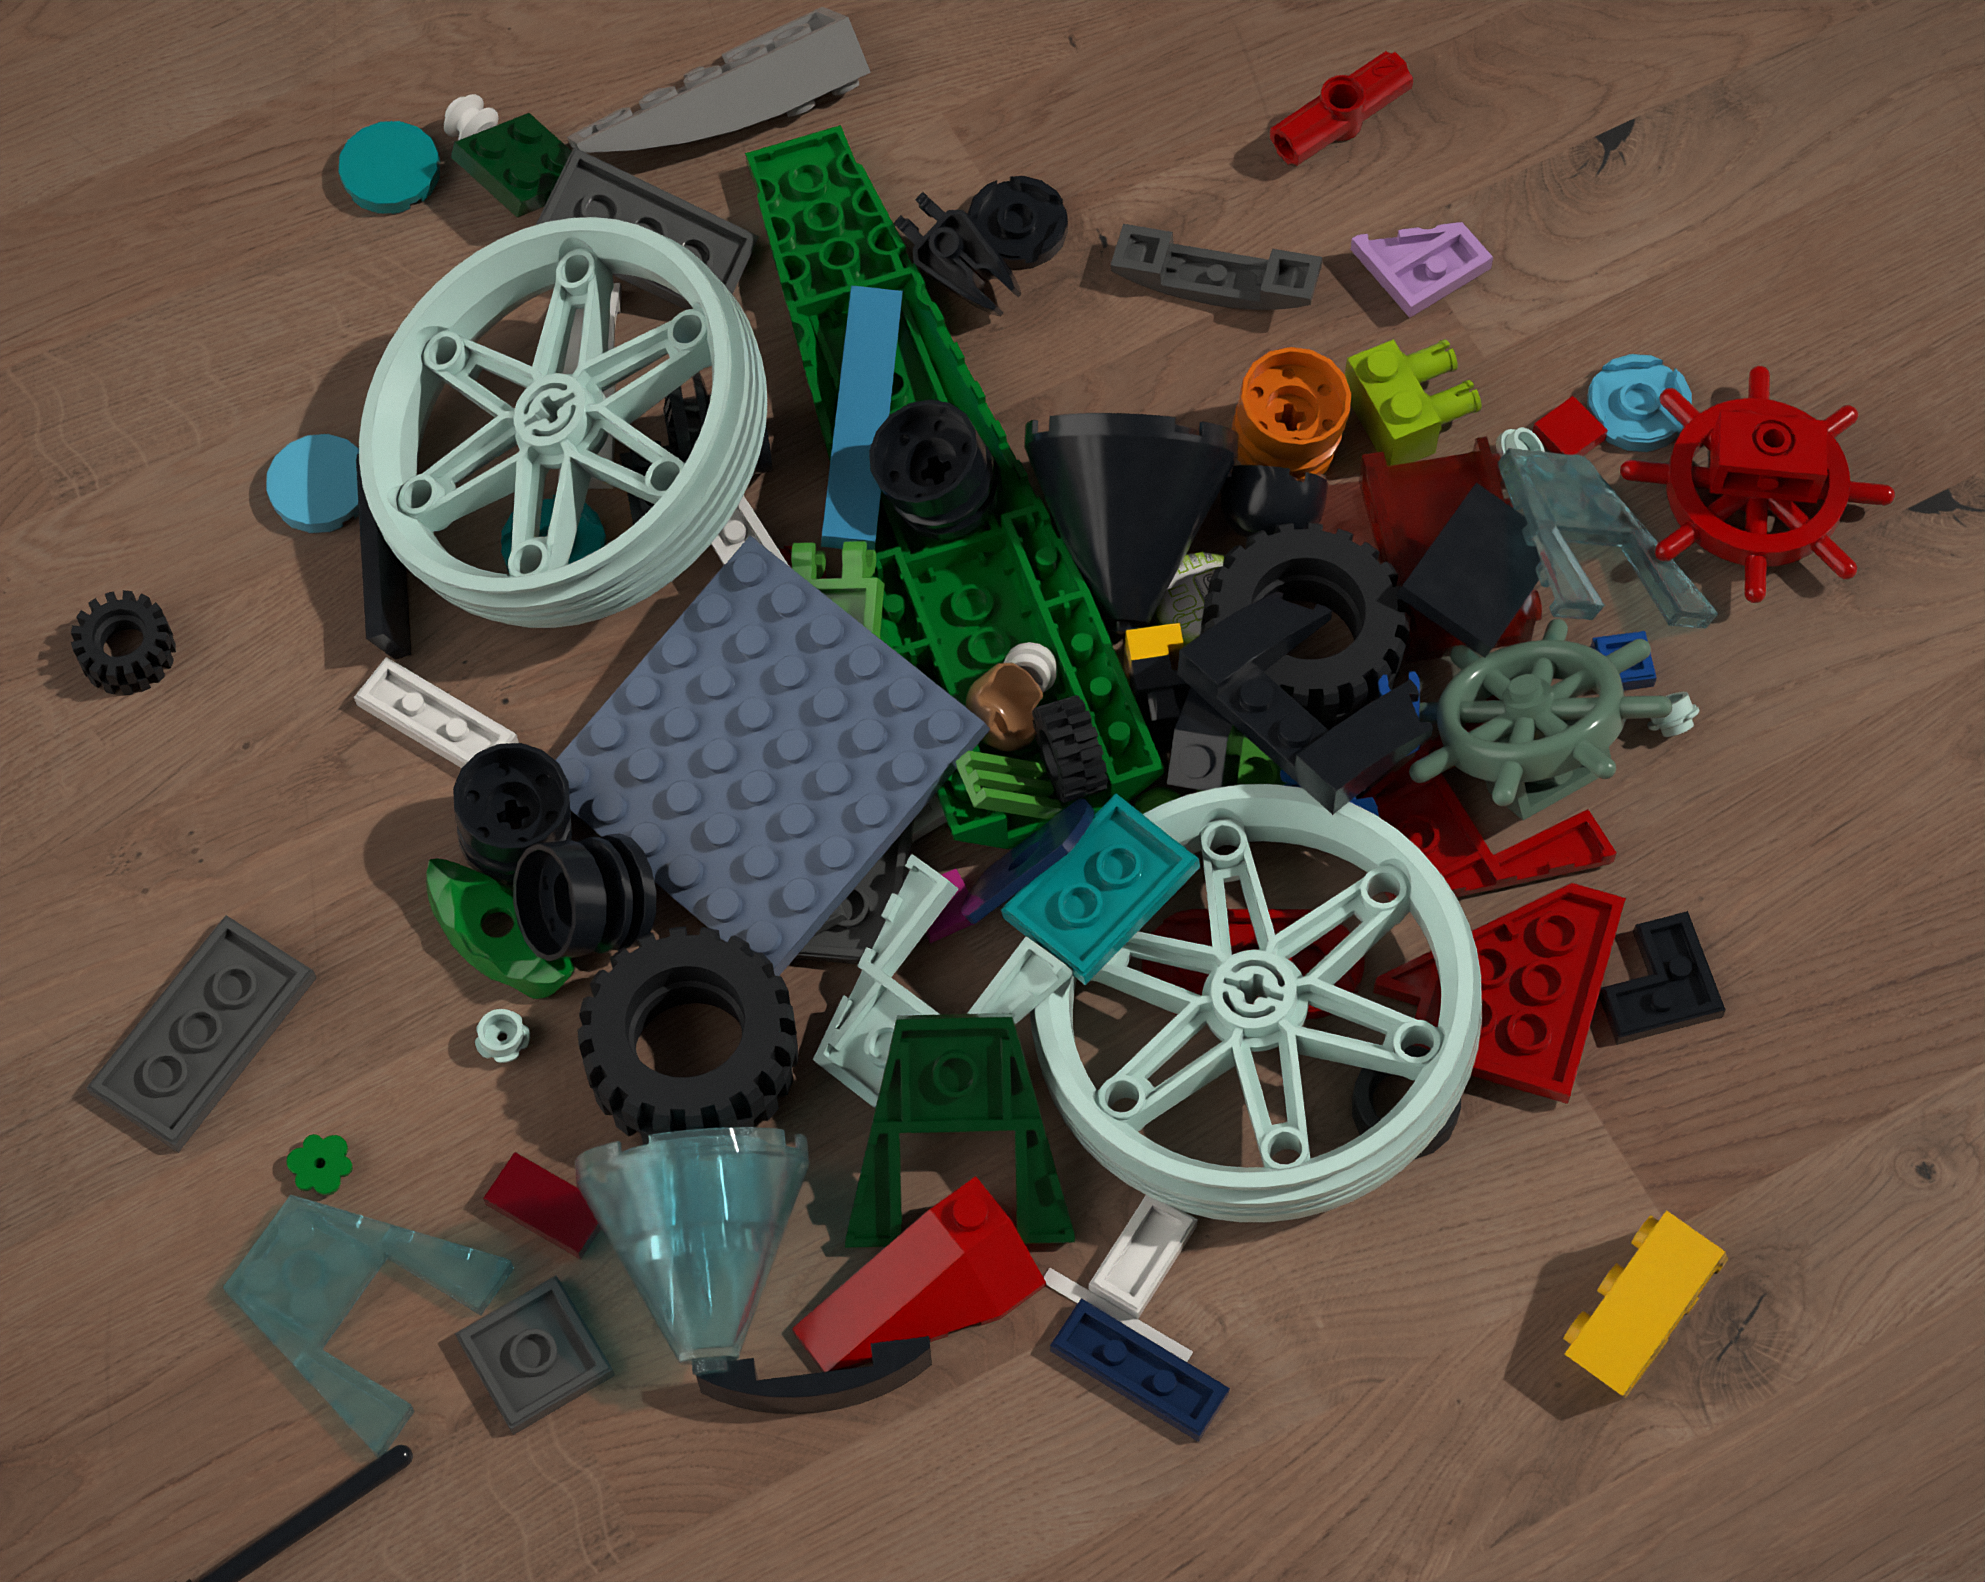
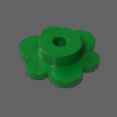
M311 1134L304 1139L303 1147L292 1150L286 1160L288 1169L296 1175L295 1184L299 1190L309 1191L314 1188L318 1194L323 1196H329L337 1192L341 1185V1177L348 1176L353 1170L351 1160L346 1157L348 1145L345 1139L338 1135H330L322 1139L319 1135ZM320 1164H325L323 1168H317Z

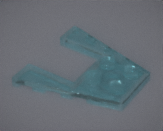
M1508 448L1497 462L1514 510H1521L1522 508L1527 520V525L1523 528L1522 533L1528 546L1533 547L1536 545L1541 562L1535 570L1541 586L1547 588L1550 586L1555 600L1549 606L1553 617L1593 620L1605 606L1567 542L1620 547L1669 626L1706 629L1717 617L1718 613L1673 559L1668 562H1662L1656 558L1655 547L1658 544L1656 539L1585 456Z
M290 1195L226 1282L223 1289L237 1307L273 1346L277 1347L297 1372L313 1386L331 1406L333 1411L361 1438L370 1451L379 1458L387 1452L415 1411L407 1401L324 1351L325 1345L387 1259L481 1316L512 1273L514 1267L510 1260Z

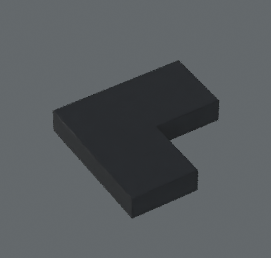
M1688 911L1636 924L1633 934L1648 976L1601 987L1599 992V998L1616 1045L1722 1018L1726 1009Z

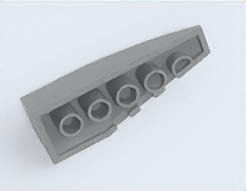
M820 7L721 54L725 62L722 66L715 65L705 69L699 66L684 74V86L677 90L675 86L658 88L646 94L639 101L641 109L632 113L630 107L618 109L569 135L567 139L571 147H575L585 153L630 151L687 143L736 131L787 113L788 116L799 115L815 106L813 99L830 91L835 96L853 90L860 84L858 78L871 73L849 18L825 7Z

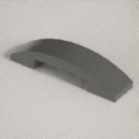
M1123 224L1110 266L1112 272L1132 282L1174 297L1228 308L1277 310L1311 305L1323 262L1320 256L1272 249L1268 260L1174 244L1173 232Z

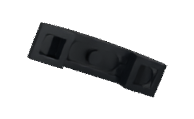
M929 1336L871 1343L873 1366L758 1380L754 1358L695 1365L696 1377L702 1394L738 1408L775 1414L826 1412L858 1405L878 1398L920 1375L932 1365Z

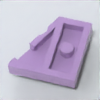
M1463 222L1441 224L1433 229H1421L1419 227L1398 230L1397 237L1369 240L1368 234H1360L1352 238L1350 249L1409 318L1490 270L1493 256Z

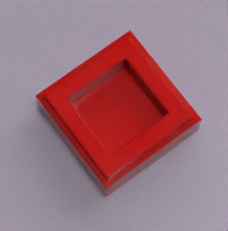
M1571 396L1535 422L1532 432L1567 468L1605 441L1608 430L1574 396Z

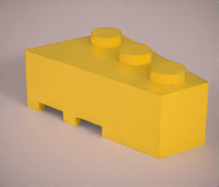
M1667 1210L1660 1220H1657L1652 1215L1647 1218L1631 1242L1633 1246L1638 1248L1626 1268L1618 1263L1612 1267L1597 1289V1292L1603 1295L1604 1299L1592 1315L1583 1310L1563 1337L1565 1341L1571 1344L1564 1354L1624 1398L1629 1395L1666 1345L1669 1336L1684 1315H1688L1698 1302L1699 1294L1715 1272L1719 1273L1728 1261L1726 1252Z

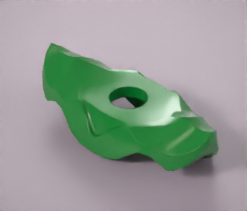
M439 858L429 860L426 871V887L431 910L451 945L470 965L491 980L509 985L533 999L550 996L567 981L574 971V964L571 958L547 961L537 957L526 944L517 924L513 904V891L497 880L461 864ZM497 912L508 914L514 920V926L507 935L494 938L483 932L482 924L486 917Z

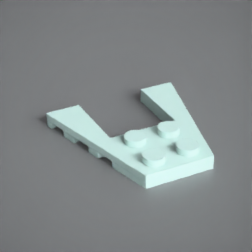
M913 854L905 865L910 871L899 894H891L881 915L886 921L873 948L866 947L859 961L858 967L862 969V972L849 998L843 995L813 1058L816 1063L874 1108L878 1099L897 1015L939 1014L891 977L959 890L948 879ZM1026 936L967 1014L1012 1013L1016 1024L1074 974V971Z

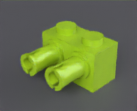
M1393 339L1347 357L1345 377L1351 391L1350 405L1389 472L1435 454L1441 425L1468 414L1477 413L1482 409L1481 398L1477 389L1469 392L1470 389L1474 388V384L1470 380H1465L1459 385L1431 396L1425 393L1420 383L1457 370L1458 363L1453 348L1445 351V349L1450 348V343L1446 339L1408 355L1400 351Z

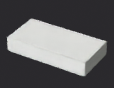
M1146 1195L1090 1281L1089 1291L1138 1319L1196 1229L1198 1219Z

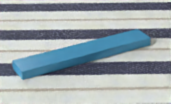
M851 285L821 547L843 549L844 542L865 541L867 543L866 550H875L881 489L870 471L869 450L876 431L890 413L903 291Z

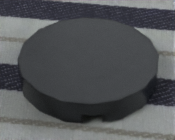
M1011 176L1010 181H1003L997 184L996 180L985 185L973 197L967 213L976 222L1011 270L1031 269L1050 261L1063 247L1068 233L1067 212L1063 205V199L1057 190L1042 180L1027 176Z

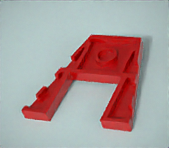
M1492 695V696H1490L1489 698H1487L1485 701L1499 700V699H1498L1497 697H1495L1494 695ZM1466 723L1464 729L1470 732L1485 723ZM1440 735L1433 741L1431 739L1421 746L1420 750L1415 752V756L1398 771L1394 772L1393 770L1359 798L1373 797L1378 807L1379 818L1399 830L1421 850L1444 877L1456 897L1609 865L1614 862L1617 854L1595 818L1587 809L1493 855L1442 773L1424 783H1417L1410 777L1409 770L1413 763L1443 747ZM1384 892L1390 902L1397 897L1393 893Z

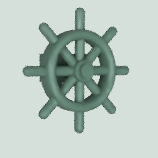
M1553 619L1548 623L1542 640L1510 645L1489 653L1486 658L1478 656L1464 645L1454 647L1450 653V658L1453 664L1460 668L1461 671L1448 683L1438 702L1420 703V722L1437 724L1443 747L1413 763L1409 770L1411 779L1417 783H1424L1449 768L1456 766L1471 776L1485 780L1487 790L1492 795L1493 801L1499 806H1506L1524 821L1598 778H1611L1616 772V764L1611 759L1609 746L1619 736L1626 719L1664 718L1672 711V702L1666 696H1625L1619 674L1645 660L1651 653L1650 644L1644 639H1636L1605 656L1586 645L1565 641L1568 633L1566 622L1561 619ZM1553 679H1563L1562 681L1551 686ZM1591 689L1599 695V697L1577 698ZM1492 695H1494L1495 697H1497V698L1499 699V700L1485 701L1487 698H1489V697L1492 696ZM1466 723H1485L1470 732L1464 729Z

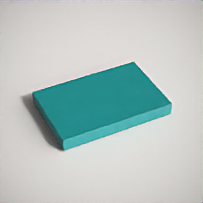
M1115 794L1094 815L1091 824L1075 847L1066 856L1023 887L1001 909L1002 916L1024 936H1027L1074 971L1073 976L1086 985L1200 868L1199 858L1118 794Z

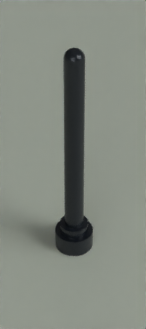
M402 1444L393 1447L196 1582H239L410 1465L413 1459L412 1450Z

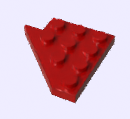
M1570 883L1472 931L1481 972L1482 1025L1479 1047L1471 1076L1568 1104L1626 898ZM1432 951L1377 976L1373 993L1418 1006L1414 1019L1424 1020L1438 1027L1441 1010V985ZM1413 1044L1431 1051L1430 1047L1424 1044Z

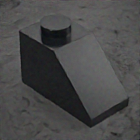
M1192 687L1189 690L1174 729L1167 784L1204 791L1237 785L1244 734Z

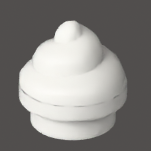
M1038 643L1018 644L1009 651L1004 660V663L1012 662L1026 670L1039 685L1042 693L1052 687L1057 677L1058 668L1055 656L1048 648Z

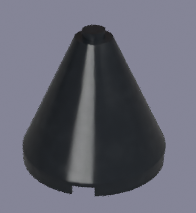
M1129 413L1054 415L1049 418V431L1039 433L1038 420H1031L1025 424L1024 449L1058 532L1090 590L1103 624H1106L1108 634L1126 635V630L1138 629V626L1150 623L1238 458L1239 434L1236 431L1204 421L1200 422L1198 431L1190 427L1176 425V417Z

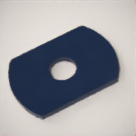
M1083 798L1077 799L989 866L975 882L962 903L961 913L970 923L976 924L1066 856L1075 847L1091 824L1094 817L1092 806Z

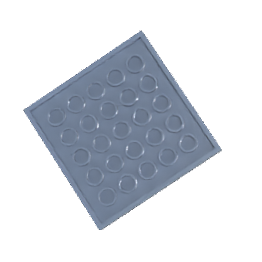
M749 536L555 761L560 764L569 782L570 809L602 837L618 833L631 837L643 849L652 868L655 883L708 928L719 930L720 938L724 942H728L730 937L735 935L749 943L751 957L755 953L762 952L773 963L775 976H780L828 920L834 910L840 906L957 769L955 761L968 750L972 751L990 731V728L984 721L752 536Z

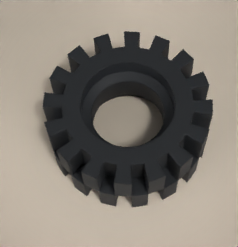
M123 590L122 600H117L114 591L105 593L107 603L100 605L96 598L88 603L92 613L89 615L81 610L76 616L80 626L72 625L71 635L74 639L71 642L73 652L91 684L97 688L102 684L106 693L114 695L117 686H120L124 695H133L132 685L139 683L143 692L151 688L148 682V678L151 676L160 682L165 677L162 665L171 668L174 662L171 652H176L173 633L160 606L156 602L152 605L150 598L142 593L136 601L133 591ZM134 629L143 634L142 644L130 654L114 657L104 652L105 642L119 631Z
M1075 695L1034 708L1032 711L1034 720L1032 722L1033 728L1037 733L1035 739L1040 747V758L1045 764L1047 778L1051 779L1055 790L1054 793H1057L1059 801L1066 803L1106 790L1108 778L1105 774L1107 772L1106 763L1102 759V755H1104L1102 746L1098 743L1097 730L1092 726V717L1089 711H1086L1083 700H1080V697Z

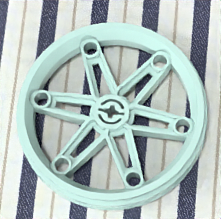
M597 217L568 218L545 222L519 230L480 249L440 279L411 310L389 342L376 368L367 393L359 436V465L362 485L369 508L385 541L396 557L417 578L448 602L471 614L509 625L528 628H557L579 625L623 611L650 597L692 565L711 545L731 518L753 476L764 438L768 402L763 361L750 322L739 302L727 287L697 256L674 240L636 224L617 219ZM613 274L632 275L655 281L681 295L692 306L693 309L680 312L673 320L608 351L610 300L614 287ZM554 288L532 366L477 343L486 332L510 312L539 294ZM576 309H584L578 367L573 374H563ZM669 354V359L608 398L605 397V390ZM712 366V394L709 408L699 437L686 463L630 425L703 368ZM482 369L526 388L519 397L515 409L475 381ZM446 383L495 417L425 472L417 475L419 452L426 425ZM608 434L652 463L645 476L597 455L603 448ZM515 445H518L520 451L517 454L456 488V483ZM550 469H561L548 534L545 537H539L545 477ZM591 476L654 504L642 518L618 538L592 554L568 564ZM515 492L512 548L508 559L509 574L494 573L461 562L448 554L434 536V531L443 530L453 521Z
M1243 784L1219 787L1185 795L1144 813L1145 817L1192 854L1202 850L1213 947L1137 932L1091 979V981L1100 982L1177 1014L1121 1070L1106 1080L1098 1091L1086 1073L1075 1044L1073 1001L1077 978L1072 975L1030 1011L1031 1031L1043 1078L1051 1098L1066 1125L1082 1146L1103 1167L1129 1186L1181 1211L1211 1219L1234 1222H1276L1299 1219L1327 1212L1353 1202L1377 1189L1411 1163L1445 1125L1460 1101L1471 1076L1477 1055L1482 1025L1481 972L1472 931L1457 897L1435 866L1399 830L1375 814L1351 802H1348L1332 815L1306 790L1300 787L1273 784ZM1248 842H1283L1315 848L1351 862L1368 873L1362 879L1275 935ZM1223 845H1232L1238 848L1229 855L1214 853L1218 847ZM1240 880L1259 950H1245L1232 955L1224 883ZM1380 892H1390L1397 896L1388 903H1379L1371 899ZM1409 912L1420 926L1428 941L1439 973L1441 1010L1438 1027L1334 986L1358 960L1388 931L1399 924ZM1352 915H1355L1362 923L1303 977L1300 970L1288 959ZM1130 957L1209 974L1203 987L1202 996L1127 967ZM1309 1005L1385 1034L1386 1037L1383 1045L1302 1027ZM1207 1024L1214 1035L1222 1042L1154 1088L1147 1079ZM1413 1044H1424L1431 1049L1428 1054L1422 1057H1411L1404 1052L1408 1046ZM1279 1046L1288 1122L1272 1125L1251 1052L1266 1051ZM1298 1054L1395 1074L1415 1080L1397 1105L1365 1133L1328 1153L1310 1158ZM1235 1066L1263 1167H1231L1191 1159L1154 1143L1138 1131L1150 1121ZM1121 1098H1131L1137 1101L1134 1108L1127 1112H1117L1111 1109V1106ZM1284 1149H1292L1300 1154V1157L1290 1164H1279L1272 1160L1278 1151Z

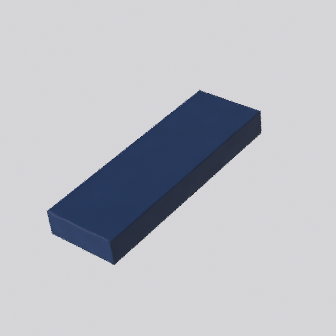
M1082 1298L1050 1345V1351L1198 1442L1230 1392L1229 1387Z

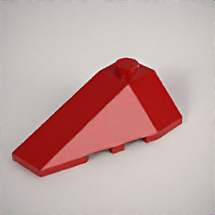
M975 1176L924 1213L792 1328V1332L823 1372L851 1369L873 1361L871 1343L929 1336L930 1342L948 1337L949 1332L977 1323H981L982 1326L1000 1320L1046 1286V1281L1009 1216Z

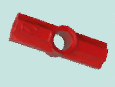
M1385 51L1349 76L1336 75L1329 78L1323 84L1321 94L1270 129V139L1276 148L1277 154L1288 165L1292 163L1298 166L1332 142L1347 141L1354 138L1360 132L1363 121L1412 89L1413 77L1407 68V63L1396 52L1389 53Z

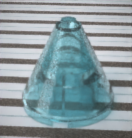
M755 1127L707 1128L648 1135L649 1144L630 1148L623 1152L621 1142L619 1141L583 1152L575 1159L576 1185L678 1362L681 1365L692 1366L693 1375L727 1372V1361L737 1360L740 1356L810 1165L807 1138L802 1134L795 1135V1148L786 1146L785 1133L782 1129Z

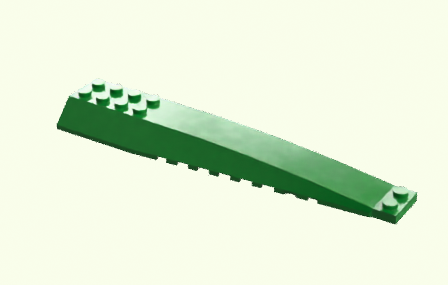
M841 125L745 153L747 167L758 193L757 200L829 460L831 461L852 285L903 291L889 415L909 403L928 399L951 403L966 413L1001 469L1002 491L996 509L978 528L962 537L946 540L923 537L908 527L881 490L875 541L876 568L871 578H878L884 583L880 639L965 707L966 696L970 686L998 663H1004L1006 655L1013 647L1018 644L1031 642L1048 648L1055 656L1058 673L1054 684L1050 689L1043 692V698L1036 707L1078 695L1080 700L1082 699L1085 703L1086 711H1089L1092 717V726L1097 730V740L1099 745L1102 746L1104 754L1102 759L1106 763L1107 772H1105L1108 778L1107 789L1082 798L1092 806L1094 815L1115 794H1118L1129 803L1164 774V767L1093 597L1062 538H1058L1051 525V518L1040 497L1037 498L1028 481V474L1020 459L1017 460L1011 450L1004 429L999 420H995L988 407L986 396L980 384L972 377L965 363V356L958 343L953 341L948 332L941 311L937 304L932 302L925 289V282L918 268L909 259L906 253V246L862 164L856 163ZM1035 738L1023 750L998 751L982 741L972 750L974 752L1044 764L1041 761L1040 747L1037 745ZM958 768L936 792L952 836L956 841L1009 850L1016 847L1050 821L1049 819L974 808ZM1046 774L1040 778V780L1051 782V779H1048ZM980 786L981 789H982L983 787H984V788L995 789V788H991V787ZM1013 791L1014 793H1020V794L1030 795V794H1027V793H1021V792H1015V791ZM1053 792L1048 796L1050 799L1059 800L1057 793ZM1077 799L1066 803H1062L1061 801L1060 804L1062 806V810L1060 812H1062L1065 808H1067Z

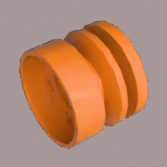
M1287 347L1269 351L1253 362L1243 378L1238 404L1236 405L1232 421V430L1239 434L1237 460L1241 465L1289 468V475L1296 477L1297 481L1301 482L1305 481L1306 472L1318 476L1327 472L1337 455L1342 432L1345 429L1350 413L1351 391L1346 377L1331 359L1310 349Z

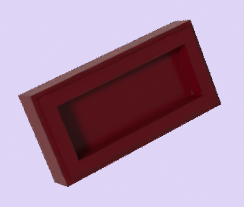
M516 1152L513 1153L483 1197L486 1206L580 1260L612 1214L609 1205Z

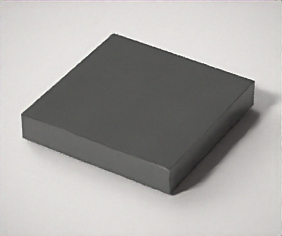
M557 1275L455 1333L458 1342L513 1435L615 1376L611 1365Z

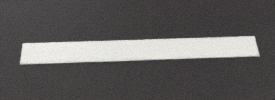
M1049 1268L1045 1274L1044 1279L1047 1286L1078 1303L1082 1298L1187 1362L1191 1357L1193 1351L1052 1268Z

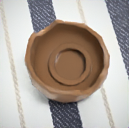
M1012 662L998 663L970 686L966 696V708L984 721L990 728V731L981 740L984 744L998 751L1023 750L1031 744L1037 734L1033 728L1032 720L1034 718L1032 711L1043 698V693L1039 685L1026 670Z

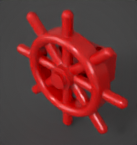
M1760 365L1753 367L1749 372L1748 398L1725 401L1701 413L1676 389L1667 388L1661 392V405L1685 427L1677 438L1669 463L1627 460L1620 467V474L1627 481L1666 484L1671 511L1681 527L1656 545L1655 556L1658 560L1662 562L1671 561L1692 544L1697 543L1700 547L1721 559L1745 566L1744 595L1751 603H1759L1766 596L1767 567L1787 565L1799 561L1812 553H1815L1841 579L1848 580L1856 575V563L1830 537L1841 520L1847 502L1886 506L1893 502L1895 491L1891 486L1885 484L1850 481V471L1846 457L1835 438L1857 421L1858 411L1855 407L1844 405L1825 420H1816L1794 406L1770 400V373L1766 367ZM1705 446L1710 451V467L1692 466L1693 458ZM1695 487L1710 489L1709 493L1724 495L1706 507L1698 496ZM1820 499L1823 500V505L1818 513L1810 519L1792 501L1817 503V500ZM1740 509L1746 512V531L1732 527L1723 521ZM1768 510H1771L1790 531L1767 534Z

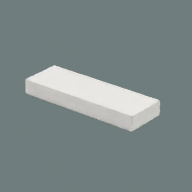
M387 657L354 696L358 707L460 768L476 753L496 744L519 743L514 732Z

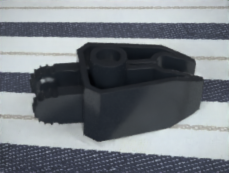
M922 192L915 200L919 203V208L925 214L937 220L936 224L923 236L919 232V228L910 219L904 218L902 215L893 223L915 244L913 247V263L927 275L976 308L1001 317L1004 312L985 295L984 286L986 283L971 268L973 267L987 281L991 279L1000 280L1013 294L1019 297L1021 290L1011 269L976 222L964 210H948L945 213Z

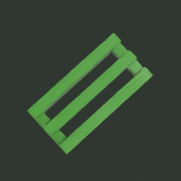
M969 750L955 761L974 808L1049 820L1062 810L1059 800L1048 798L1055 791L1052 783L1040 780L1047 773L1043 763ZM980 786L991 787V788H995V789L984 788V787L981 789ZM1013 791H1015V792H1021V793H1027V794H1030V795L1020 794V793H1014Z

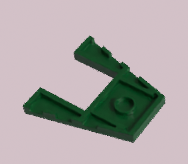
M1012 1013L897 1015L846 1232L845 1248L886 1247L903 1233L900 1133L1015 1131L1017 1231L1024 1244L1075 1242L1073 1225Z

